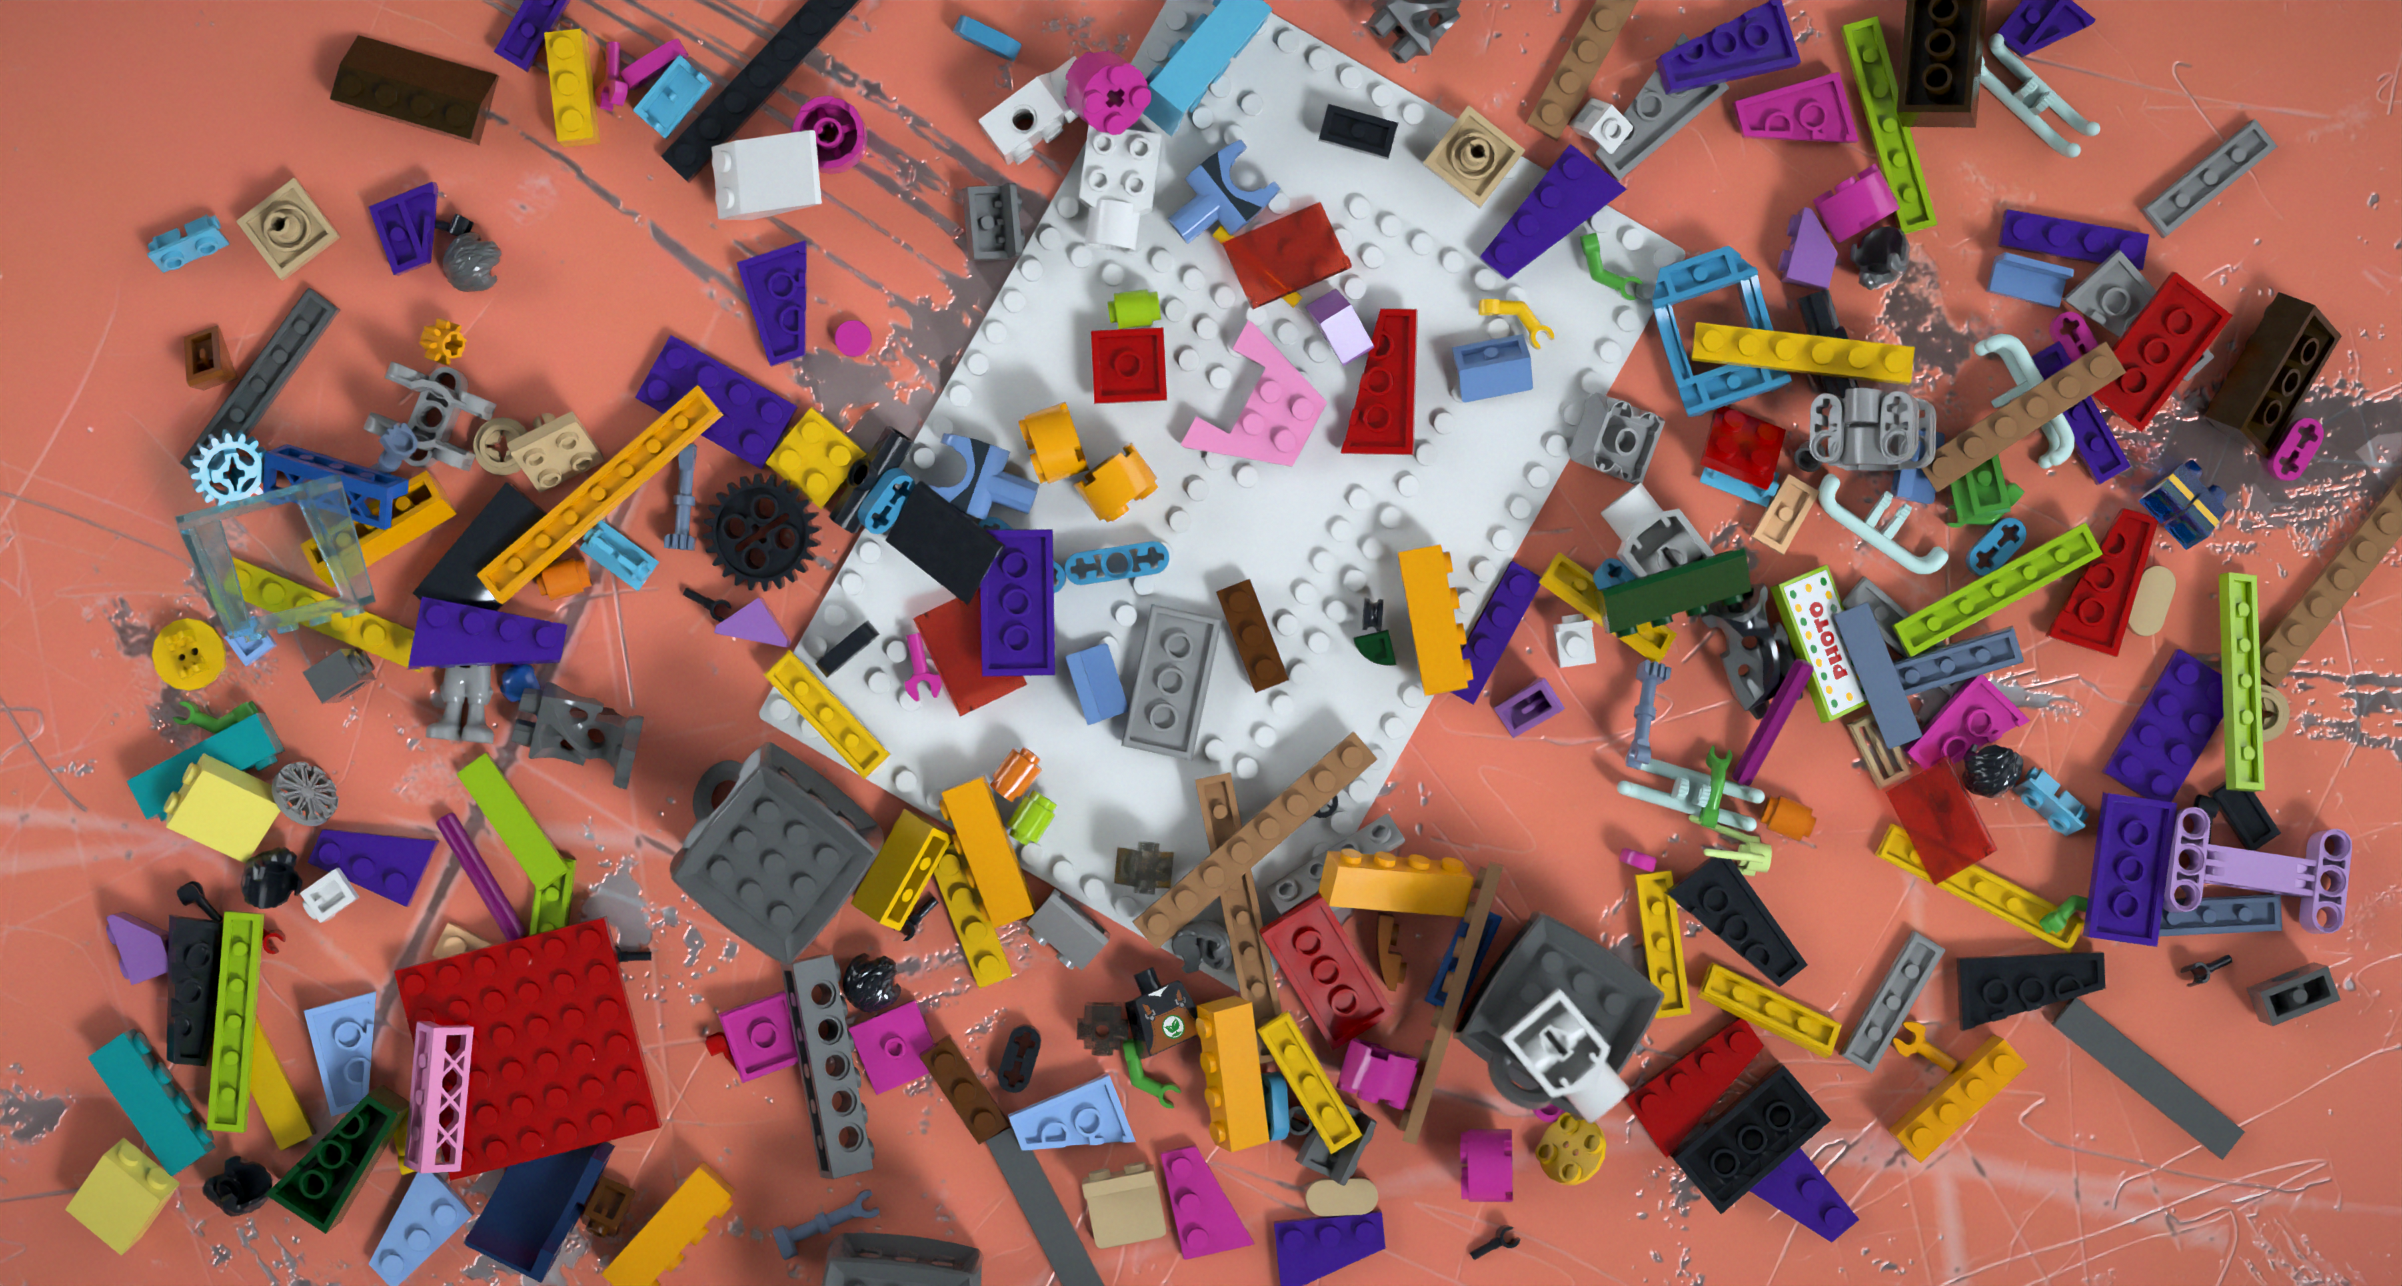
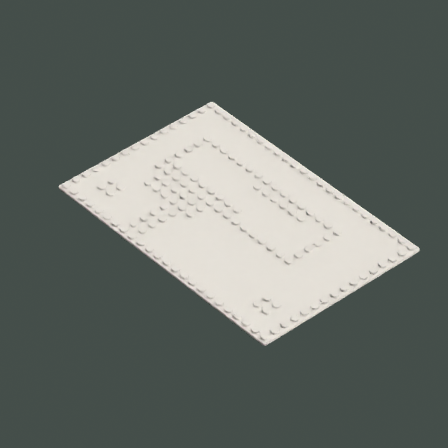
M1167 0L1133 58L1131 65L1140 70L1145 79H1147L1157 65L1164 68L1171 60L1167 55L1180 39L1186 42L1192 36L1193 32L1190 31V28L1202 13L1209 16L1216 8L1212 5L1214 0ZM1272 12L1266 23L1236 59L1233 57L1230 59L1231 64L1216 84L1209 83L1207 86L1209 87L1208 91L1194 111L1191 113L1186 110L1179 125L1180 128L1172 137L1143 113L1134 124L1127 128L1128 130L1161 134L1152 212L1140 216L1134 252L1105 250L1085 245L1089 208L1080 203L1079 199L1086 148L1085 142L1023 250L1022 255L1019 257L917 435L914 445L899 467L915 481V484L919 481H924L926 484L940 488L941 486L951 487L960 483L966 475V461L953 447L940 443L943 434L946 433L977 439L1009 451L1010 454L1004 471L1040 484L1030 458V454L1036 453V450L1028 449L1018 421L1025 419V415L1066 401L1089 470L1051 484L1047 482L1041 483L1029 514L992 502L987 517H997L1013 529H1053V560L1061 565L1064 571L1067 559L1075 553L1151 541L1163 544L1168 550L1169 563L1166 569L1154 575L1088 585L1074 584L1066 576L1064 587L1059 592L1054 593L1055 675L982 676L980 586L969 605H966L885 541L893 525L882 534H873L864 528L793 652L891 753L866 779L954 830L955 827L952 820H945L939 806V800L943 799L941 793L945 789L982 775L986 776L990 786L994 779L993 773L1013 748L1020 751L1023 747H1026L1041 759L1037 765L1042 771L1022 797L1017 796L1013 802H1010L990 786L1008 835L1012 828L1007 825V822L1025 795L1029 797L1031 792L1035 790L1057 804L1053 812L1055 817L1037 844L1030 840L1026 846L1009 835L1021 868L1143 938L1145 936L1132 921L1210 855L1195 779L1231 772L1243 826L1352 731L1357 734L1377 758L1372 765L1337 794L1338 806L1331 816L1318 818L1312 815L1251 868L1263 926L1281 917L1266 892V888L1356 833L1434 695L1424 697L1397 556L1398 552L1441 544L1443 552H1450L1453 573H1448L1447 578L1449 588L1456 587L1460 608L1454 609L1456 624L1463 623L1467 639L1570 459L1567 448L1572 445L1586 407L1585 400L1596 392L1607 395L1654 312L1652 299L1659 269L1683 261L1686 255L1681 247L1606 205L1506 281L1483 263L1479 257L1548 171L1521 156L1479 209L1423 165L1426 158L1455 123L1456 118ZM1328 104L1398 122L1389 159L1318 141ZM1238 140H1242L1247 149L1235 159L1236 162L1231 167L1230 178L1233 184L1238 189L1249 192L1259 188L1264 189L1275 181L1281 189L1253 220L1233 234V236L1303 297L1294 308L1212 237L1214 232L1221 226L1218 220L1189 244L1180 237L1168 221L1171 215L1197 195L1185 178L1211 155ZM1596 232L1600 245V256L1605 270L1624 278L1634 276L1642 281L1643 284L1640 285L1631 281L1625 285V292L1628 295L1634 296L1635 300H1625L1617 290L1592 280L1586 256L1582 250L1580 236ZM1335 288L1352 305L1371 341L1380 308L1418 310L1414 455L1341 454L1352 409H1354L1358 395L1360 380L1366 366L1368 352L1343 367L1305 308ZM1148 289V292L1157 291L1161 320L1152 321L1153 325L1127 329L1164 327L1167 401L1094 404L1091 331L1118 330V322L1110 323L1107 302L1114 301V293ZM1479 300L1524 301L1540 324L1552 329L1554 339L1550 340L1545 332L1538 331L1536 333V341L1540 344L1541 349L1533 348L1529 343L1530 333L1517 315H1478ZM1248 320L1254 323L1327 402L1293 467L1193 450L1181 446L1196 416L1227 433H1231L1265 368L1232 350ZM1523 334L1531 357L1533 389L1466 403L1462 402L1459 377L1453 360L1452 347ZM1132 442L1157 476L1155 483L1159 488L1143 500L1135 501L1133 498L1126 503L1129 510L1115 521H1109L1108 523L1104 519L1099 521L1073 485L1082 479L1086 484L1088 481L1084 477L1085 474L1112 454L1116 456L1122 452L1125 455L1126 453L1122 448ZM896 483L895 488L899 490L903 484ZM874 513L871 518L875 517L878 519L881 513ZM963 513L976 524H978L982 520L980 518ZM995 524L993 527L985 525L983 529L996 530L1000 529V526L998 524ZM1154 547L1148 548V555L1137 557L1138 549L1129 551L1134 563L1132 572L1141 571L1139 563L1147 562L1151 568H1157L1158 561L1164 560L1163 553H1157ZM1113 553L1108 557L1106 565L1111 573L1121 574L1127 569L1128 560L1121 553ZM1094 555L1096 561L1094 564H1085L1083 558L1076 559L1077 564L1071 567V573L1078 574L1079 579H1085L1086 572L1097 570V578L1105 577L1101 568L1102 555ZM1055 568L1054 586L1058 585L1059 580H1057L1056 574L1058 573V571ZM1247 579L1251 580L1289 678L1288 681L1257 693L1254 692L1216 591ZM1365 598H1370L1371 602L1383 599L1381 631L1389 630L1397 665L1385 666L1369 661L1361 655L1353 642L1354 637L1379 632L1374 627L1362 630ZM1151 604L1222 619L1192 761L1121 746L1128 712L1087 725L1065 656L1104 643L1108 644L1128 707H1130ZM869 620L880 635L833 675L826 678L815 664L855 629ZM916 633L921 634L928 670L935 675H941L942 687L937 698H934L932 695L930 683L925 680L921 681L918 684L920 695L918 702L914 701L906 692L904 684L905 681L910 680L914 673L906 635ZM773 687L759 711L760 718L858 774L795 707ZM1332 799L1320 809L1321 812L1329 809L1327 804L1331 805ZM1220 896L1190 922L1203 919L1212 920L1227 932ZM1171 937L1161 948L1175 955L1171 946ZM1268 947L1275 975L1280 965ZM1175 955L1176 957H1178V958H1180V959H1182V960L1184 961V959H1183L1182 956H1180V955ZM1233 957L1231 966L1225 970L1213 969L1204 961L1199 965V970L1240 993Z

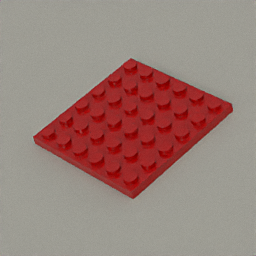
M607 916L407 966L394 971L414 1048L417 1021H431L441 1026L470 1025L474 1027L461 1171L448 1172L450 1181L658 1129L662 1126ZM447 1035L445 1051L450 1057L460 1048L461 1035ZM453 1069L443 1077L442 1087L447 1093L457 1084V1074ZM450 1105L439 1114V1124L443 1129L453 1121L454 1110ZM444 1141L441 1149L445 1162H449L451 1146Z

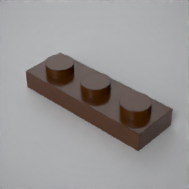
M1247 579L1216 591L1254 692L1257 693L1288 681L1289 678L1251 580Z
M950 1034L919 1054L921 1060L979 1145L1009 1126V1121Z

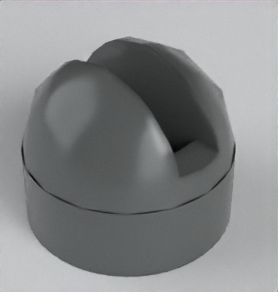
M1807 440L1798 447L1794 454V461L1801 470L1815 472L1820 469L1823 462H1819L1812 456L1809 447L1810 440ZM1820 444V452L1825 457V448Z
M1298 1105L1289 1110V1131L1294 1135H1304L1310 1132L1314 1124L1303 1106ZM1295 1112L1308 1119L1309 1125L1294 1118Z

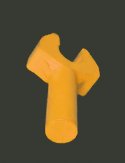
M1903 1021L1901 1025L1913 1033V1039L1909 1043H1904L1894 1037L1891 1042L1895 1050L1904 1057H1909L1912 1053H1919L1950 1073L1957 1061L1926 1041L1924 1035L1926 1031L1925 1026L1916 1021Z

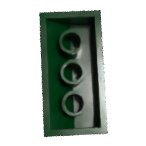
M1745 548L1732 549L1593 591L1605 633L1615 632L1616 637L1621 638L1637 633V625L1651 622V626L1654 628L1673 622V614L1685 611L1687 617L1707 612V604L1721 601L1722 607L1743 601L1742 594L1751 591L1747 554Z

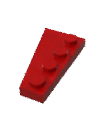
M1380 308L1372 337L1374 348L1368 351L1366 366L1360 380L1358 395L1354 409H1352L1341 454L1414 455L1417 309Z
M2126 508L2120 509L2099 545L2103 555L2088 563L2046 633V637L2112 657H2118L2158 525V521L2154 517Z
M1738 1017L1623 1098L1667 1159L1764 1045L1748 1022Z

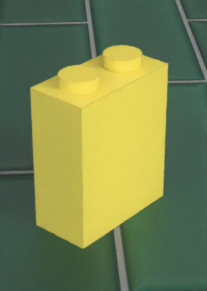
M203 753L197 764L191 763L186 769L182 778V783L184 784L178 793L173 791L165 803L163 811L167 812L166 828L246 864L281 811L273 798L272 785Z
M122 1138L102 1156L65 1210L122 1256L142 1238L180 1183L127 1139Z

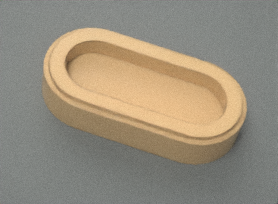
M2151 566L2144 569L2127 624L2128 629L2132 633L2139 636H2151L2162 628L2176 589L2175 576L2168 568Z
M1349 1177L1345 1186L1336 1183L1331 1178H1320L1308 1186L1305 1197L1309 1209L1319 1216L1363 1215L1375 1208L1378 1201V1192L1374 1183L1365 1177Z

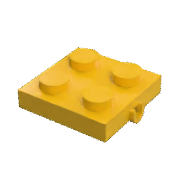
M810 407L796 426L789 428L787 434L782 437L784 439L765 463L784 479H790V484L796 489L799 487L803 488L802 494L808 499L811 498L817 507L823 509L840 487L844 489L848 485L846 479L853 463L860 458H865L868 452L814 407Z

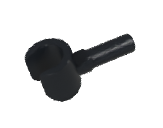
M456 213L450 223L435 220V229L449 232L457 237L464 233H470L474 222Z
M686 588L683 592V596L710 610L712 618L716 621L722 622L725 620L715 615L714 608L716 605L724 604L732 609L730 603L724 599L714 601L689 588Z
M2199 794L2194 800L2193 807L2204 810L2210 819L2208 844H2211V826L2213 819L2218 814L2219 806L2211 797Z
M191 881L177 890V895L183 905L187 906L196 901L198 906L212 920L221 921L223 919L205 898L203 887L199 882Z
M933 896L911 917L908 916L905 924L910 926L911 933L903 941L913 938L918 931V924L939 903Z
M615 946L619 964L628 961H652V952L621 951L619 947Z
M2226 955L2211 963L2204 964L2198 962L2187 965L2181 969V973L2187 971L2193 973L2194 980L2192 983L2187 984L2188 987L2207 983L2210 979V974L2232 963V958L2230 955Z
M1503 1225L1497 1229L1495 1238L1470 1252V1254L1476 1260L1501 1246L1514 1248L1520 1243L1521 1239L1516 1237L1510 1242L1505 1243L1503 1239L1505 1232L1514 1227Z

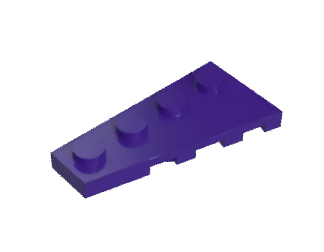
M1769 0L1767 3L1743 13L1738 18L1728 23L1725 22L1712 31L1661 55L1656 60L1666 95L1794 68L1801 63L1782 0Z
M1570 144L1481 254L1479 259L1507 281L1627 189Z

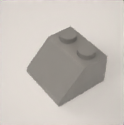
M1056 888L1026 923L1031 927L1028 934L1042 946L1050 943L1059 951L1056 957L1071 970L1075 966L1083 970L1108 943L1111 935Z

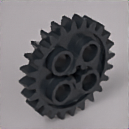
M761 473L754 475L753 484L747 476L740 477L741 488L733 482L728 483L727 488L730 495L719 492L716 494V497L721 502V505L711 504L708 506V509L715 514V517L704 519L703 523L713 528L711 532L704 534L703 538L713 540L714 545L707 548L706 553L717 552L719 557L714 560L712 565L718 566L724 563L726 568L722 576L725 578L732 573L736 574L734 584L736 586L747 579L748 589L751 591L757 587L758 582H761L764 592L769 591L772 581H774L778 589L785 587L784 576L792 583L797 581L798 577L795 569L805 573L809 568L805 564L804 559L813 561L817 558L809 549L810 547L821 545L819 540L812 538V534L822 530V527L812 525L811 522L812 519L819 515V512L807 511L806 508L813 500L811 498L803 501L799 499L803 488L799 487L792 492L789 491L790 479H785L780 485H777L776 474L770 475L766 483H764ZM763 498L770 499L775 505V511L771 517L763 515L760 511L759 504ZM784 513L789 515L788 520L767 532L766 538L763 537L752 542L742 551L736 550V546L756 534L760 530L759 527L772 523ZM733 518H739L744 522L745 532L742 537L734 535L730 529V523ZM783 528L790 529L795 535V543L792 547L783 545L780 540V532ZM753 548L761 549L765 554L766 561L762 567L754 565L750 559V553Z

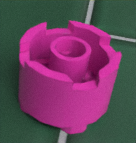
M1111 50L1094 54L1091 51L1086 52L1074 61L1066 73L1065 79L1068 80L1066 88L1067 96H1064L1065 102L1074 114L1098 131L1111 135H1121L1139 119L1151 102V92L1147 87V81L1140 70Z
M828 95L813 98L800 108V112L794 120L791 133L815 130L819 172L827 174L842 173L858 164L867 150L868 136L866 125L854 106L842 99ZM827 128H832L834 132L839 130V134L835 136V141L828 143L827 140L821 141V138L826 136L825 130Z
M1876 164L1857 174L1860 181L1857 182L1855 176H1852L1835 186L1836 195L1829 190L1813 199L1818 213L1838 244L1900 209L1896 197Z
M1353 1038L1348 1046L1336 1088L1350 1093H1357V1098L1368 1102L1378 1103L1379 1099H1385V1104L1398 1109H1405L1419 1059L1399 1050L1395 1052L1381 1047V1044Z
M1468 1129V1132H1461V1164H1468V1167H1462L1461 1199H1469V1202H1513L1512 1129Z

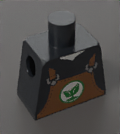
M1153 967L1133 975L1141 996L1125 1002V1008L1139 1060L1156 1055L1198 1036L1195 1024L1198 1018L1197 1007L1179 980L1161 986Z

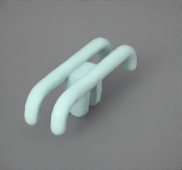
M1993 34L1988 41L1991 52L2023 84L2013 93L1986 68L1983 56L1980 83L2052 149L2068 158L2077 157L2081 152V147L2077 143H2070L2062 138L2038 114L2049 106L2067 124L2085 136H2096L2100 132V125L2097 122L2086 120L2005 46L2004 37L2001 34Z
M2010 334L1991 336L1978 342L1974 347L1975 353L1979 356H1984L1991 352L1999 354L2017 384L2016 387L1991 401L1994 408L2003 407L2012 399L2022 395L2044 380L2026 347L2018 338ZM2063 413L2041 426L2049 442L2048 451L2038 459V465L2043 469L2062 464L2070 457L2074 449L2075 437Z
M1832 473L1824 476L1818 488V491H1820L1818 499L1824 511L1838 523L1916 574H1931L1938 571L1947 562L1948 553L1940 546L1934 547L1926 556L1918 557L1891 540L1910 514L1912 507L1904 503L1880 532L1874 527L1884 510L1892 502L1893 494L1885 491L1866 518L1862 520L1836 502L1835 493L1840 486V480Z
M1651 758L1648 765L1642 763L1640 770L1674 779L1675 782L1671 794L1629 781H1620L1617 785V791L1622 795L1699 817L1701 808L1706 807L1710 797L1711 786L1709 785L1711 775ZM1725 780L1722 794L1758 804L1764 801L1765 794L1762 790ZM1719 808L1718 823L1745 831H1753L1756 828L1757 822L1754 818Z

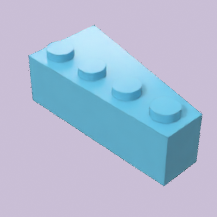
M1214 0L1212 5L1216 8L1209 16L1204 13L1199 16L1190 28V31L1193 32L1192 36L1186 42L1180 39L1167 56L1171 60L1166 66L1162 68L1157 65L1147 77L1146 81L1151 92V102L1145 108L1143 114L1172 137L1180 128L1179 125L1186 110L1191 113L1194 111L1208 91L1209 87L1207 86L1209 83L1216 84L1231 64L1230 59L1232 57L1236 59L1266 23L1273 8L1263 0Z

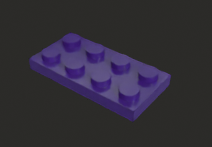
M670 335L635 398L664 414L697 385L700 386L723 413V416L701 435L763 470L766 465L765 462L773 453L798 407Z
M1053 529L985 530L999 542L1005 544V549L994 559L980 584L982 676L1055 675Z
M2176 649L2103 768L2102 773L2143 798L2172 802L2224 716L2222 674L2181 649Z
M2103 792L2083 936L2157 947L2177 803Z

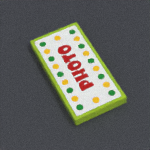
M1828 565L1820 566L1770 587L1796 658L1804 659L1814 666V671L1807 682V687L1821 724L1830 722L1869 704L1834 617V614L1844 611V607Z

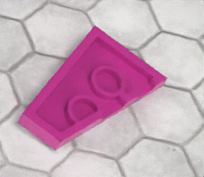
M1839 72L1732 103L1742 138L1857 143L1859 141Z
M1982 674L1969 678L1921 730L1923 737L1911 741L1903 751L1928 775L1934 776L1961 761L1973 743L1978 745L1977 748L1988 742L1992 743L2001 738L2005 732L2016 726L2020 727L2030 720Z
M1196 1144L1161 1152L1184 1260L1255 1244Z

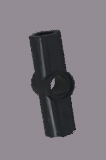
M1829 289L1797 299L1808 335L1849 339L1844 327L1839 325ZM1820 375L1825 392L1840 398L1845 397L1846 389L1859 388L1856 379Z
M886 426L866 459L860 458L851 466L847 476L848 487L828 517L843 529L853 534L854 532L857 533L862 525L858 519V510L861 504L886 471L892 468H899L914 442L899 430Z

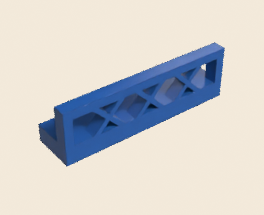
M286 444L265 452L263 494L383 530L391 527L393 499L408 493L409 479ZM277 470L283 471L290 481L291 486L287 489L276 486ZM308 479L313 480L322 493L317 498L312 497L303 484ZM338 488L343 489L352 501V504L348 507L342 506L333 493ZM369 497L380 500L379 516L372 515L364 503Z

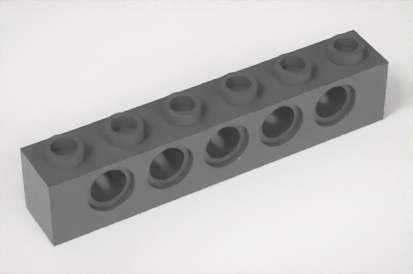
M816 955L794 960L790 965H783L781 963L780 967L820 1177L836 1179L873 1169L872 1159H874L875 1152L872 1141L867 1137L865 1124L868 1122V1114L865 1105L860 1100L858 1090L861 1087V1077L858 1069L854 1067L852 1058L854 1040L851 1033L847 1031L845 1017L848 1014L847 1004L844 997L840 995L838 984L841 979L840 967L837 961L834 960L833 955ZM815 985H818L822 992L818 1003H815L811 997V992ZM823 1020L828 1025V1034L824 1039L818 1033V1027ZM832 1056L835 1061V1068L829 1075L825 1070V1062L828 1057ZM836 1092H839L842 1103L835 1110L832 1106V1097ZM845 1127L849 1136L846 1144L842 1146L839 1143L838 1136Z

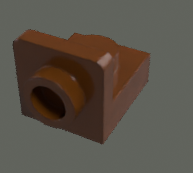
M602 1176L583 1213L582 1223L587 1225L586 1230L600 1238H605L606 1235L615 1238L618 1227L636 1191Z

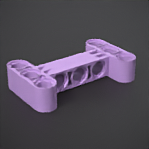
M2197 807L2176 810L2163 908L2166 911L2178 913L2196 909L2202 900L2203 885L2208 883L2300 897L2299 921L2302 928L2311 934L2334 933L2342 927L2345 918L2352 854V841L2345 831L2329 829L2312 834L2307 843L2306 858L2304 859L2208 844L2210 819L2207 813ZM2186 815L2192 818L2194 822V828L2191 833L2186 832L2183 828V819ZM2327 837L2334 842L2335 849L2331 855L2326 852L2324 846ZM2182 851L2186 852L2190 858V864L2187 869H2183L2179 864L2178 857ZM2323 873H2326L2331 881L2330 888L2327 891L2320 882ZM2177 887H2181L2186 894L2183 905H2179L2174 898ZM2320 908L2327 916L2326 924L2323 927L2316 918Z

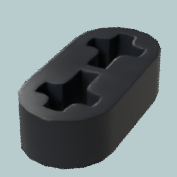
M867 620L824 655L815 665L828 678L880 634Z
M1022 1024L1013 1029L1008 1039L998 1071L999 1084L1007 1092H1021L1030 1082L1042 1040L1040 1032L1032 1025ZM1024 1032L1031 1033L1030 1039L1035 1042V1046H1028L1024 1057L1017 1055L1020 1043L1015 1041V1037H1022ZM1015 1060L1022 1062L1020 1075L1025 1076L1024 1081L1017 1080L1015 1085H1011L1008 1083L1009 1077L1004 1075L1005 1070L1011 1071L1013 1069Z

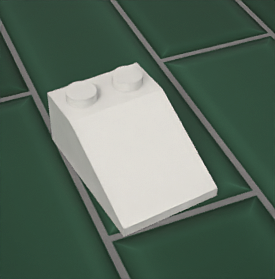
M815 130L737 140L712 147V166L715 177V200L718 219L756 220L822 204Z

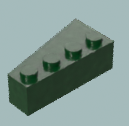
M381 1084L367 1094L265 1195L327 1234L341 1223L408 1112L410 1102Z

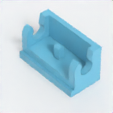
M679 55L633 111L667 139L712 86V83Z

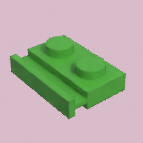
M1998 454L1949 485L1958 522H1962L1965 519H1977L2011 511Z

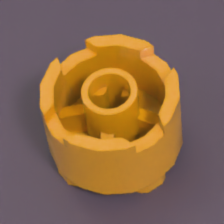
M1066 401L1025 415V419L1018 421L1028 449L1036 450V453L1030 454V458L1040 484L1044 482L1051 484L1089 470Z
M1132 442L1122 448L1126 453L1125 455L1122 452L1116 456L1112 454L1085 474L1084 477L1088 481L1086 484L1082 479L1073 485L1099 521L1102 519L1107 523L1115 521L1129 510L1126 503L1133 498L1135 501L1143 500L1159 488L1155 483L1157 476Z

